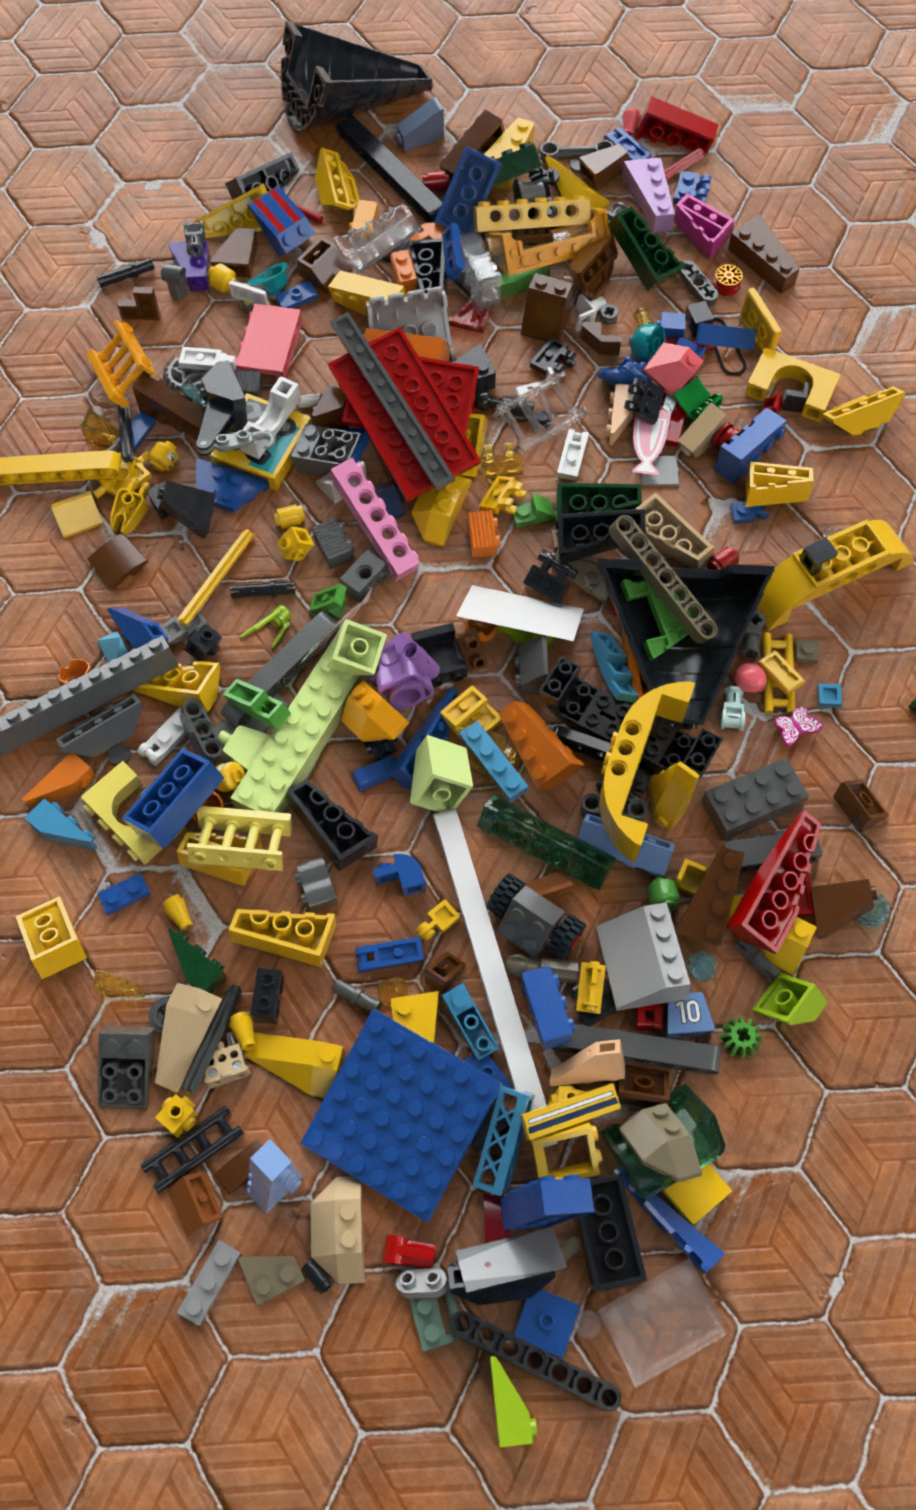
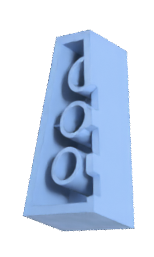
M271 1139L250 1158V1173L248 1174L250 1180L247 1182L248 1188L246 1193L267 1214L288 1192L292 1194L302 1184L300 1180L303 1176Z

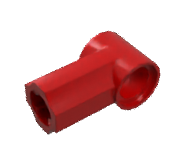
M387 1235L382 1262L399 1266L407 1264L432 1268L436 1245L409 1241V1238Z

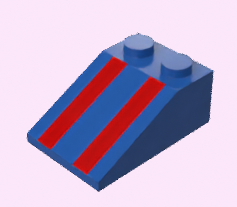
M279 185L247 205L279 257L316 234L306 216Z

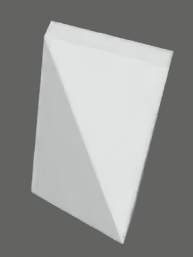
M235 281L229 282L233 298L252 304L268 305L266 291L260 286Z

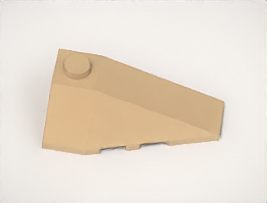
M176 984L166 1004L155 1084L178 1094L221 1005L222 998L200 988Z

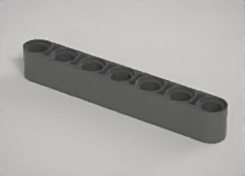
M320 612L247 683L265 690L268 696L273 698L314 658L312 655L316 649L302 662L303 658L309 653V650L338 621L326 612ZM230 701L221 710V715L235 727L245 726L253 718Z
M574 1024L576 1032L573 1033L572 1042L551 1048L557 1051L577 1054L595 1042L620 1039L624 1061L709 1075L719 1074L721 1048L714 1045Z

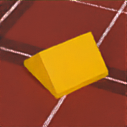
M91 490L51 504V509L64 539L104 525Z

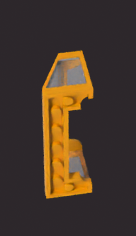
M590 208V222L588 224L568 225L552 229L553 242L529 245L522 244L520 240H514L509 232L499 233L492 231L484 233L487 254L506 275H513L574 259L586 246L610 236L607 209Z

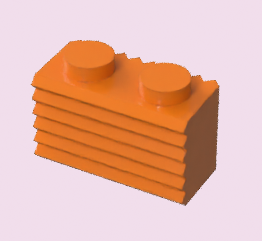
M409 250L391 253V270L395 283L404 286L406 294L408 291L418 290L417 277Z
M492 510L468 512L467 525L471 557L497 555V548H501L500 535H495V530H498L497 517L493 518Z

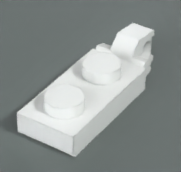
M192 347L182 348L178 362L180 368L210 370L216 362L229 360L233 370L236 369L237 365L235 356H229L222 353L221 350Z

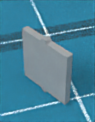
M658 456L652 461L659 475L640 473L642 474V487L679 485L678 474L680 469L677 467V456Z

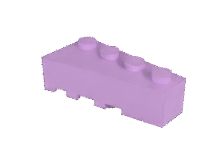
M661 157L624 161L622 180L624 183H627L630 194L634 195L637 206L641 207L643 216L653 232L672 231L675 213Z

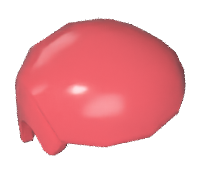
M745 663L739 666L733 674V683H736L745 692H762L766 686L767 677L765 671L761 666L754 663Z

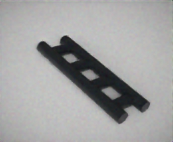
M226 1105L140 1164L145 1173L153 1169L160 1180L153 1185L158 1194L244 1134L239 1125L232 1129L225 1119L231 1113ZM217 1124L224 1136L211 1145L204 1132ZM196 1139L203 1151L189 1159L182 1147ZM174 1153L181 1166L168 1175L161 1162Z

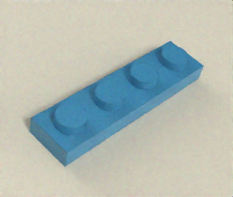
M478 721L459 732L460 738L509 802L529 791V786Z

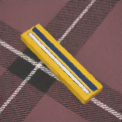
M614 1083L526 1112L521 1114L520 1118L527 1140H533L618 1110L621 1106Z

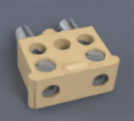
M230 1032V1035L226 1033L228 1047L225 1048L224 1043L219 1042L216 1048L217 1051L214 1052L205 1072L206 1079L204 1081L209 1088H215L248 1077L251 1074L246 1066L242 1048L236 1043L233 1032Z

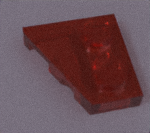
M475 295L468 304H464L459 309L458 314L448 318L449 326L484 334L495 305V299Z

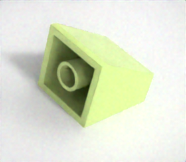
M427 735L416 749L410 803L436 812L456 809L473 787L466 747Z

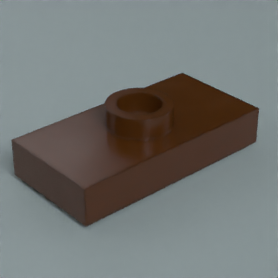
M550 227L512 229L513 239L522 241V244L535 245L537 243L553 242V234Z

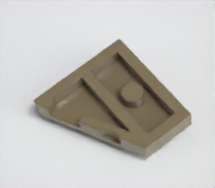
M241 1256L238 1258L257 1306L306 1282L295 1256Z

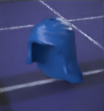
M629 355L619 367L601 369L597 375L599 379L606 380L608 385L615 387L616 384H633L634 378L642 380L643 384L646 381L652 382V379L643 372L649 361L637 362Z

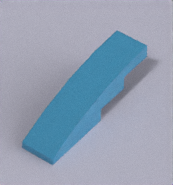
M591 631L590 636L594 653L609 689L616 700L636 703L639 695L630 684L633 675L624 664L628 656L610 634Z

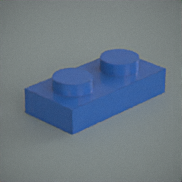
M141 872L97 893L108 916L151 895Z

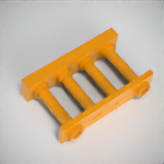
M115 319L114 324L118 330L115 337L102 352L90 349L86 355L109 400L125 409L130 404L126 391L143 371L152 376L156 373L151 366L152 362L146 357L133 334V328L128 323H121ZM123 340L124 344L108 362L110 354ZM128 351H129V352H130V356L124 361V363H123V364L119 367V369L114 373V371H115L114 368L117 366V364L123 359V357H124V356L128 353ZM136 363L137 366L120 385V379Z

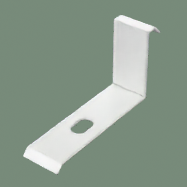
M547 367L546 380L516 387L517 396L549 388L551 375H555L552 367Z

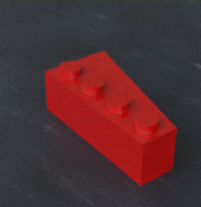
M651 96L638 124L634 139L641 140V138H647L649 142L657 143V141L667 142L668 146L673 147L675 145H683L684 149L695 150L699 147L705 153H708L715 140L719 124Z

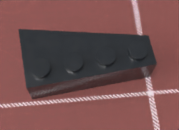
M442 239L408 241L420 290L423 289L424 294H426L427 288L441 286L442 291L445 290L447 296L448 277L446 275Z
M645 509L559 514L558 554L561 563H568L620 548L611 537L609 529L614 521L622 515L630 516L647 536ZM618 524L620 530L625 532V528Z
M307 779L287 790L288 805L339 871L377 848L378 835L366 829L362 822L352 818L345 812L343 807L333 803L325 793Z

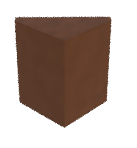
M863 779L842 782L833 795V798L859 834L889 817Z
M625 1065V1079H619L617 1083L616 1093L619 1103L646 1108L664 1103L669 1105V1071Z

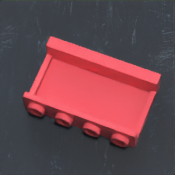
M255 303L253 311L249 312V324L244 328V340L239 345V357L235 358L237 363L236 370L259 371L261 374L276 376L277 381L280 376L287 379L302 326L301 310Z

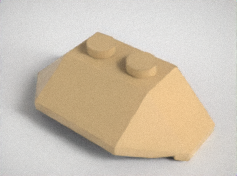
M353 1176L336 1177L310 1203L311 1258L338 1284L365 1283L362 1182Z

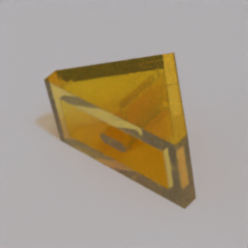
M90 408L87 410L80 424L86 442L109 448L120 437L119 430Z

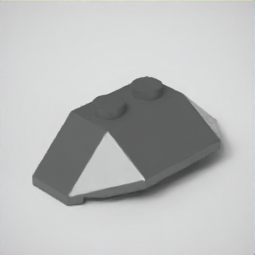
M132 694L128 698H123L73 726L63 736L58 737L56 741L63 752L90 757L104 754L110 747L126 741L134 733L143 705L138 697Z

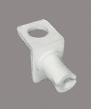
M583 294L579 295L576 310L580 315L575 326L576 331L581 330V323L584 319L587 320L586 322H594L597 311L601 310L604 305H607L606 300L602 296L589 301Z

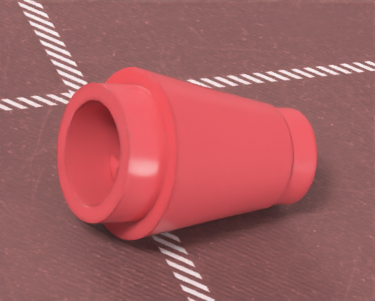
M628 108L623 114V130L631 137H633L641 119L640 112L637 109Z

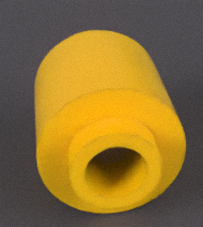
M294 504L276 509L277 513L273 514L276 526H281V529L301 525V522L306 521L302 505L296 506Z

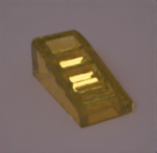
M96 969L93 988L99 994L132 997L146 996V991L141 985Z

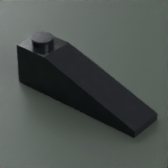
M292 152L226 182L225 185L232 200L264 184L267 192L278 185L282 189L297 174L299 167Z

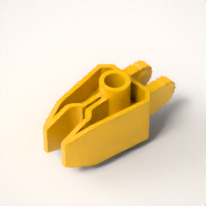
M132 477L126 489L121 488L117 490L110 516V526L114 532H117L121 524L120 532L128 535L137 527L149 509L145 499L148 495L146 490L151 487L150 483L145 481L139 492L136 493L139 480Z

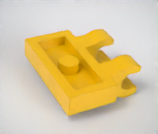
M497 476L478 507L482 511L492 510L493 514H498L500 510H503L510 515H514L518 507L512 506L514 500L508 497L512 494L518 499H524L528 492L521 490L524 484L517 482L515 478Z

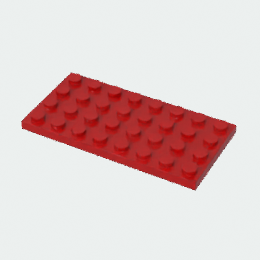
M399 326L368 342L454 478L481 464L479 456L402 328ZM349 353L328 363V368L406 501L409 502L434 489Z

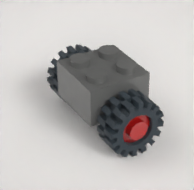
M510 873L504 876L502 881L498 883L486 905L489 911L502 919L496 932L535 959L547 947L548 951L564 960L579 941L587 925L572 914H569L558 926L565 911L527 887L524 882Z

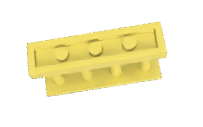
M201 806L197 810L198 825L202 832L198 844H187L189 863L283 871L282 851H278L281 836L291 837V814ZM212 830L225 831L221 846L208 845ZM235 832L249 833L245 848L231 847ZM258 834L272 835L268 850L254 849Z

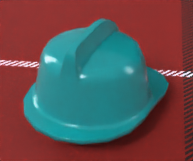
M277 263L269 267L262 274L249 280L248 285L261 284L266 292L270 294L278 293L287 285L288 278L285 271L288 266L287 263Z

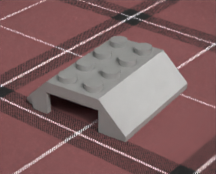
M441 286L427 288L426 294H424L423 289L408 291L407 297H404L403 292L387 295L388 300H384V296L371 297L370 303H366L370 329L392 331L400 326L403 332L407 334L444 338L451 350L449 362L456 360L454 347H452L446 308L448 307L445 290L442 291Z

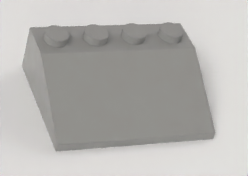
M667 902L642 906L596 926L616 1011L689 999L690 981Z

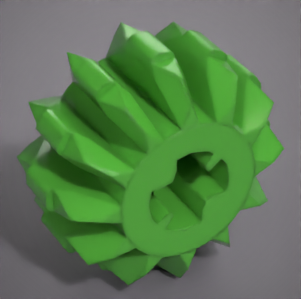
M743 1016L738 1018V1022L731 1018L729 1025L724 1024L722 1027L725 1033L721 1034L720 1039L727 1041L723 1045V1049H728L729 1047L732 1049L730 1056H734L738 1052L739 1058L744 1059L745 1054L752 1057L755 1054L754 1050H760L761 1045L758 1042L763 1040V1036L756 1034L761 1029L760 1026H751L753 1019H749L745 1023ZM740 1033L745 1035L743 1042L738 1039Z

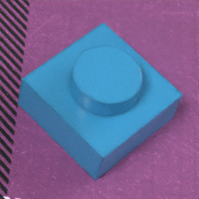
M819 683L817 686L818 707L840 708L842 705L841 684Z

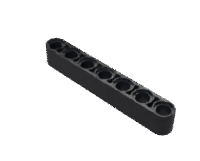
M458 1311L448 1320V1330L454 1337L492 1356H496V1358L599 1410L613 1411L621 1404V1392L613 1384L466 1311ZM456 1317L466 1319L468 1326L465 1332H458L455 1329L454 1320ZM481 1329H487L491 1333L492 1338L487 1345L482 1344L478 1339V1333ZM505 1341H511L515 1345L516 1351L512 1357L506 1356L503 1352ZM530 1353L537 1354L540 1359V1364L536 1369H532L527 1363ZM555 1365L561 1366L564 1370V1377L560 1382L556 1381L552 1376V1369ZM580 1377L585 1378L589 1385L587 1392L584 1394L578 1391L576 1385ZM606 1389L613 1395V1402L609 1406H606L601 1399L602 1393Z

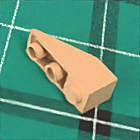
M616 384L615 392L610 394L609 404H613V408H609L608 420H611V425L607 424L606 437H610V446L613 445L635 417L634 411L624 408L625 401L629 400L631 394L628 392L629 385Z
M621 1040L595 1042L551 1069L550 1086H568L578 1083L591 1084L597 1081L613 1082L625 1079V1062Z

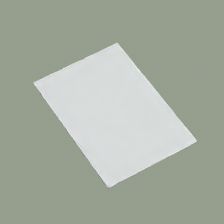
M472 585L456 616L574 641L584 609Z

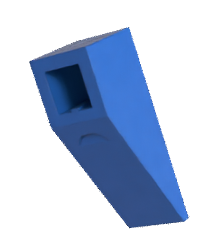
M108 608L113 621L119 626L125 638L128 639L134 649L161 636L166 641L169 639L157 622L125 608Z

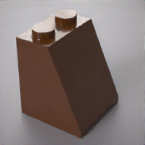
M535 273L528 288L521 335L545 342L551 337L560 340L570 317L573 283Z

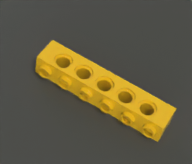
M573 195V199L565 200V196L554 197V201H547V198L543 197L535 198V202H528V199H516V203L509 204V200L497 201V205H490L489 201L478 202V206H473L474 231L485 232L588 224L590 222V199L584 198V195ZM572 205L573 212L567 216L565 212L566 207ZM553 206L554 214L548 217L547 209ZM534 207L536 210V214L533 218L530 219L528 217V211L530 208ZM512 209H516L517 216L511 220L509 212ZM493 210L498 212V218L495 221L490 219V213Z

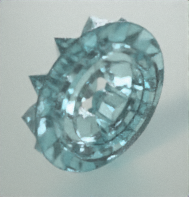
M191 383L182 384V392L195 401L205 404L202 401L199 387Z
M877 892L878 900L873 901L874 907H878L873 912L874 915L871 912H867L857 918L859 924L867 925L868 928L879 927L888 920L890 905L882 894Z

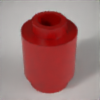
M444 170L427 172V174H422V181L430 191L446 190V186H449V175L445 174Z
M726 546L710 558L707 567L709 570H720L730 564H738L739 553L735 548Z

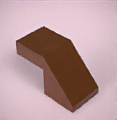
M582 322L580 338L600 355H619L621 336L601 335V323Z

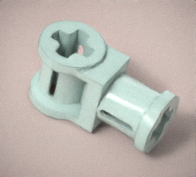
M738 686L726 687L724 689L726 700L720 715V729L726 727L743 731L745 711L744 704H741V696L744 695V691Z

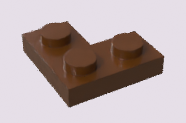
M133 287L134 300H118L117 306L121 319L160 320L161 313L153 287Z

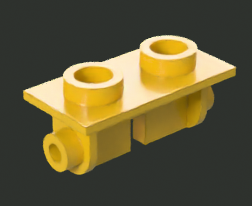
M590 961V963L581 962L576 1011L600 1014L606 965H600V962Z

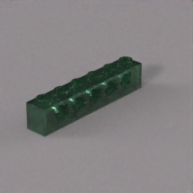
M494 794L484 805L477 827L485 830L487 833L504 840L506 843L525 851L527 854L544 861L548 865L599 891L608 879L617 859Z

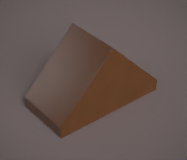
M446 951L424 970L425 981L441 993H445L466 964Z

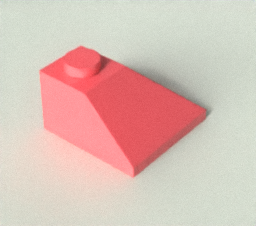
M663 343L643 369V372L658 386L664 388V391L673 398V395L695 374L703 360L689 347Z

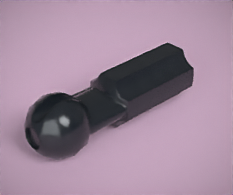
M481 391L475 396L474 404L481 411H487L493 407L500 409L501 414L531 420L535 402L504 396L501 400L495 399L489 392Z

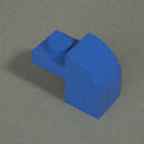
M394 854V864L383 863L373 869L376 885L399 879L403 896L426 891V883L421 866L409 855Z

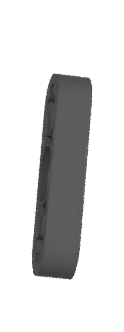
M684 261L686 266L679 273V277L699 302L706 301L708 307L714 306L717 302L718 291L694 262ZM699 281L702 282L703 285L696 286L693 284V282Z

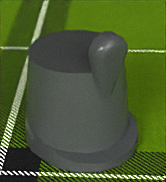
M546 176L533 182H522L519 178L514 179V203H516V199H528V202H535V198L546 197L543 183L549 182V177Z

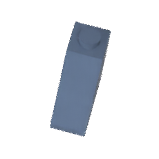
M437 97L429 100L397 124L395 139L397 144L401 145L404 152L444 139V109Z

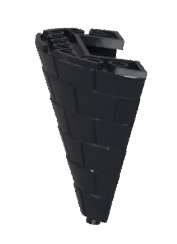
M290 21L285 23L282 45L285 46L286 57L281 59L282 99L288 105V108H285L287 119L295 130L307 131L319 125H325L340 118H346L401 98L431 91L433 88V79L420 64Z
M598 558L597 568L607 587L606 590L618 614L617 617L629 641L628 644L640 668L639 672L648 691L650 692L663 685L676 682L690 681L695 683L682 723L658 716V719L675 728L676 724H682L684 729H697L698 725H703L706 721L715 697L740 647L739 644L764 595V590L773 572H775V566L730 564L720 570L672 568L715 622L717 633L713 638L702 644L696 643L687 635L657 658L649 661L643 642L661 636L647 597L626 601L620 585L625 579L631 580V582L646 581L639 572L643 569V560ZM660 576V580L666 583L665 578ZM701 627V632L707 636L706 630Z

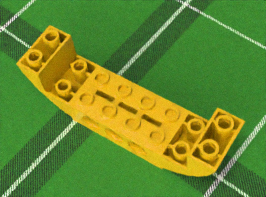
M864 520L827 537L837 550L838 555L823 563L818 574L811 576L801 563L800 557L803 549L794 552L792 556L777 565L756 611L761 612L765 616V626L768 630H771L786 623L792 609L888 564H891L895 571H898L913 564L914 557L888 522L884 520Z

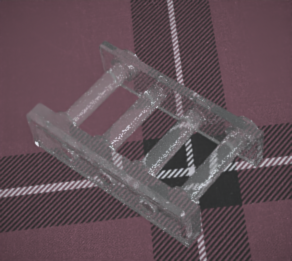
M564 371L558 375L556 372L546 377V381L508 403L505 400L496 406V411L492 416L495 419L503 415L518 439V445L513 450L517 457L583 420L589 414L585 406L579 410L577 407H574L561 386L560 381L566 375ZM551 386L568 412L566 413L567 417L563 419L557 416L543 393L544 390ZM535 395L551 420V426L546 429L540 425L526 401ZM517 405L521 407L535 431L534 436L530 438L524 435L510 412V409Z

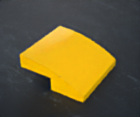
M473 685L440 711L443 719L459 738V732L477 721L487 734L502 723L498 712L488 704V699Z
M699 1150L696 1154L701 1166L702 1176L679 1183L672 1180L671 1176H667L658 1184V1187L692 1226L732 1192Z

